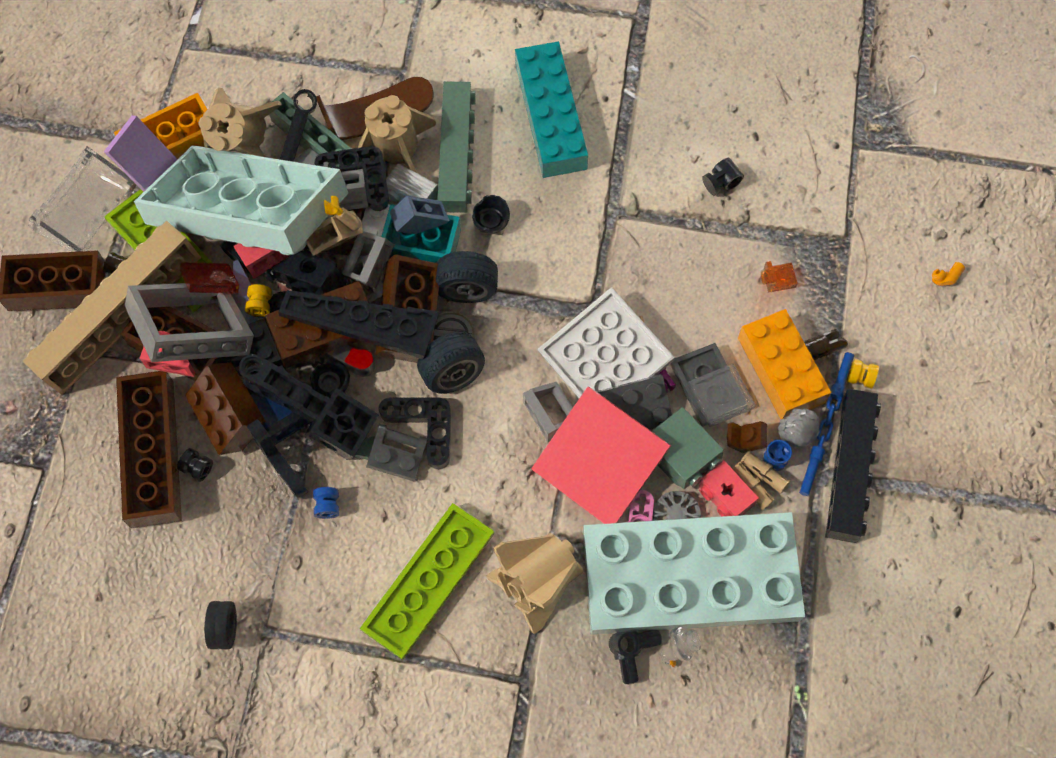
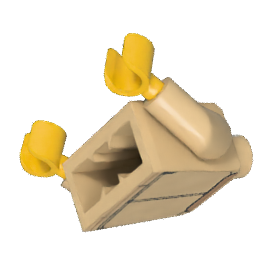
M331 196V202L324 200L325 213L335 216L323 221L307 239V245L313 256L340 246L363 233L362 221L356 216L355 212L340 208L337 196Z

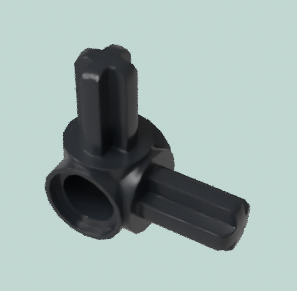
M631 630L617 632L610 637L609 648L614 654L615 660H619L624 684L638 682L635 657L638 656L641 649L662 644V635L659 630L642 633ZM624 637L628 642V647L625 651L621 648V640Z

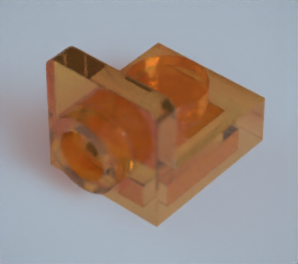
M767 261L764 269L761 271V281L763 285L766 284L768 293L797 287L798 283L792 263L772 266L771 261Z

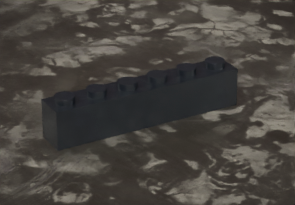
M848 388L843 397L825 538L856 543L861 536H865L867 521H863L864 512L868 511L870 497L866 496L867 488L871 487L873 474L869 473V467L875 459V449H872V442L876 441L878 426L874 425L875 418L879 417L881 403H877V393Z

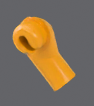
M955 262L949 272L936 269L932 273V281L938 286L954 285L965 270V266L960 262Z

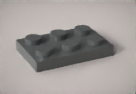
M716 343L677 357L670 364L701 427L747 409L748 405Z
M661 374L596 391L649 430L658 427L672 416L663 375Z

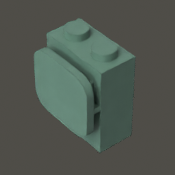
M683 407L652 431L671 445L658 466L674 484L681 486L683 489H686L689 485L692 487L697 485L705 472L709 469L713 470L722 462L723 448Z

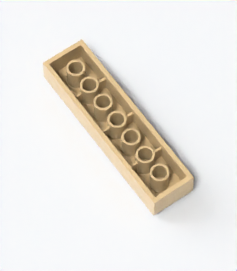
M165 221L154 230L153 234L144 243L139 244L135 252L122 261L109 277L102 280L100 286L92 294L86 296L82 303L73 312L69 313L55 330L50 331L46 339L36 348H33L23 362L41 380L63 395L121 337L122 331L131 320L125 307L128 286L175 284L201 256L185 236L168 221Z

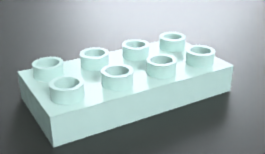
M192 145L134 203L144 223L147 225L158 227L165 221H168L179 232L201 235L211 240L221 239L241 243L245 247L255 246L275 250L284 255H292L304 249L307 239L323 221L333 216L325 213L324 200L331 202V196H337L340 203L347 196L348 190L340 169L230 151H216L212 148Z
M792 512L584 525L583 527L590 635L631 630L642 632L799 622L805 617Z

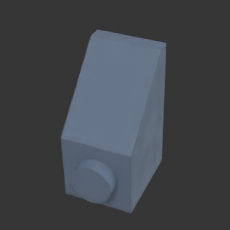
M406 195L389 212L396 231L402 233L417 234L449 222L442 201Z

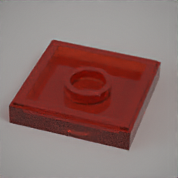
M180 262V272L190 293L239 292V283L229 264Z

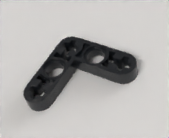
M368 146L319 154L315 158L314 164L316 166L323 167L324 162H328V168L340 169L341 172L363 169L369 207L374 211H382L388 207L389 194L382 151L378 147ZM375 155V161H370V156ZM349 157L356 160L351 166L343 164V161ZM335 160H338L339 167H336ZM378 174L382 179L377 183H372L369 181L370 176ZM379 190L381 202H376L375 191Z
M440 397L385 398L381 401L378 409L380 417L385 422L427 423V460L429 465L439 470L449 464L451 409L446 399ZM415 404L421 406L420 414L413 416L408 413L410 406ZM400 405H404V406H403V410H404V414H405V415H401V412H400L401 406H400ZM439 405H442L444 409L441 412L442 421H437V413L435 411ZM389 406L394 408L392 415H387L385 411L388 410ZM436 428H443L446 431V435L441 439H436L432 436V432ZM436 445L441 446V454L445 456L440 459V462H436L434 458L437 450Z
M256 419L246 427L256 444L295 497L299 499L308 493L304 484L277 450L273 440L260 421Z

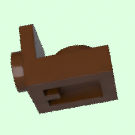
M762 421L743 426L734 422L728 423L727 446L741 453L767 448V424Z

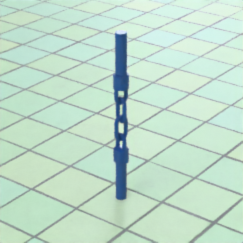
M849 352L844 354L836 382L832 385L831 394L826 405L829 411L826 419L820 422V432L817 436L819 440L818 445L812 446L810 461L799 492L803 496H809L819 463L823 460L825 449L822 448L823 443L830 439L833 430V423L831 422L833 412L840 408L845 393V383L854 359V354ZM832 399L838 401L836 407L834 404L830 406ZM823 425L825 427L829 425L826 438L825 435L820 437Z

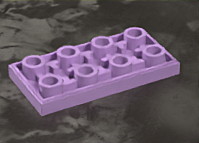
M133 115L104 151L143 192L177 160L137 116Z

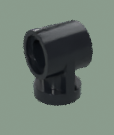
M729 157L718 162L712 169V174L707 173L702 176L706 189L713 196L720 193L721 186L728 191L735 188L744 179V174Z

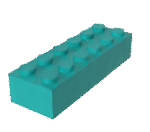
M559 41L515 49V66L542 177L546 178L587 170L588 152Z

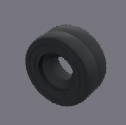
M211 601L208 604L205 615L204 634L206 646L208 649H231L235 641L237 629L235 604L232 601Z

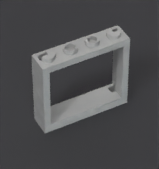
M224 282L128 286L125 307L151 362L249 355L254 335ZM217 304L231 331L160 335L147 308Z

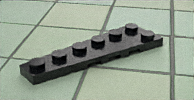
M291 290L286 291L278 312L279 316L421 359L425 358L439 316V312L411 307L404 309L393 307L390 304H369L368 301L362 300L354 302L340 297H325L319 294Z

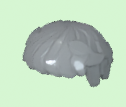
M793 409L790 416L780 420L778 434L783 441L791 446L805 447L811 444L820 432L819 417L809 409Z

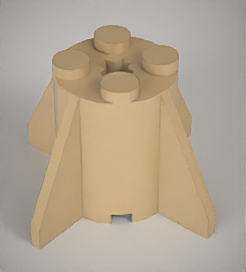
M217 88L209 109L199 120V127L204 138V147L212 148L216 151H238L242 154L265 157L259 147L265 139L266 122L264 118L282 106L281 102L274 101L255 108L247 105L232 104L223 88Z
M395 95L375 101L365 110L366 129L358 148L378 147L382 151L384 162H392V164L404 163L408 169L417 173L411 160L418 145L417 135L436 125L434 117L407 106Z
M552 533L547 536L501 542L493 548L501 567L486 575L489 581L502 587L508 598L513 595L518 601L514 605L523 612L533 634H536L544 627L569 583L583 573L581 565L572 554L574 553V548L571 543L566 539L561 541Z

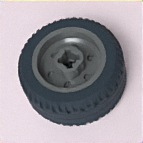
M459 251L446 254L436 262L438 264L436 283L439 286L438 294L447 300L458 303H478L491 298L497 291V264L484 254Z
M455 332L441 336L428 345L425 358L418 359L417 369L429 390L434 393L447 394L458 391L472 383L482 372L485 357L476 340L471 335Z

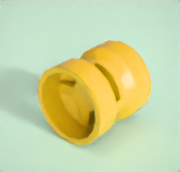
M260 284L248 286L247 297L249 300L245 304V312L256 317H264L266 314H269L270 304L268 301L272 297V289Z
M854 359L847 382L853 384L862 383L864 387L872 389L878 375L879 365H866L861 360Z

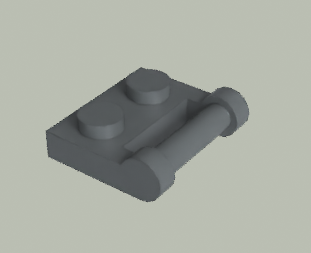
M379 423L366 467L414 482L427 438L422 436L417 438L386 428V425ZM386 438L416 447L415 453L381 444L382 439Z

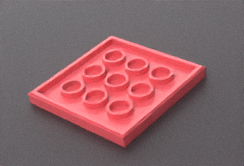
M587 387L531 469L604 524L618 523L671 445L594 389Z

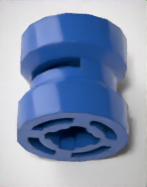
M774 440L767 446L763 455V461L766 464H772L774 470L781 471L788 464L792 455V449L787 442Z
M320 487L314 489L313 499L316 501L314 517L330 519L339 516V506L336 502L339 498V490L337 488Z

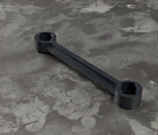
M308 89L299 90L294 96L295 112L279 160L294 162L308 115L313 113L317 107V97ZM302 94H308L307 97L312 100V107L308 110H302L298 105L297 98Z

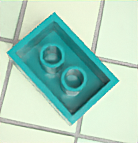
M390 204L381 236L395 244L389 259L394 255H400L436 263L444 255L456 252L461 233L460 217L447 215L449 218L447 224L417 234L402 233L396 231L389 213L396 205Z

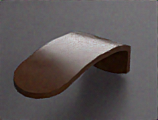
M411 77L387 89L345 103L324 105L320 95L316 97L328 129L340 140H347L363 136L366 129L365 110L375 101L395 95L407 106L424 112L433 102L434 91L427 79Z

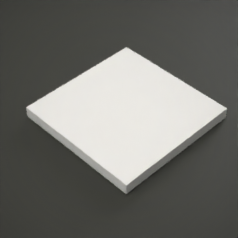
M612 287L537 349L578 398L581 397L587 387L600 391L658 375L675 360V357Z

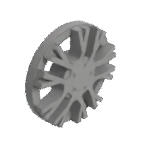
M670 491L657 500L653 509V521H658L657 517L662 516L667 517L664 520L686 519L687 517L701 518V512L697 501L688 493ZM673 496H681V502L676 504ZM666 498H668L672 503L670 507L665 501ZM688 499L690 501L686 507L682 506L684 501ZM660 504L667 508L666 512L657 511ZM694 506L696 513L690 514L687 512V509Z

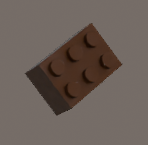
M232 362L207 365L185 395L218 455L243 451L253 439L246 426L256 419L262 425L266 422Z

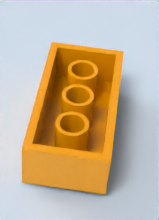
M198 92L140 119L177 159L192 145L204 147V138L199 127V120L208 109ZM121 129L114 132L115 136L119 133Z
M786 309L741 327L738 340L780 419H786V417L790 416L793 409L811 410L827 402L831 391Z

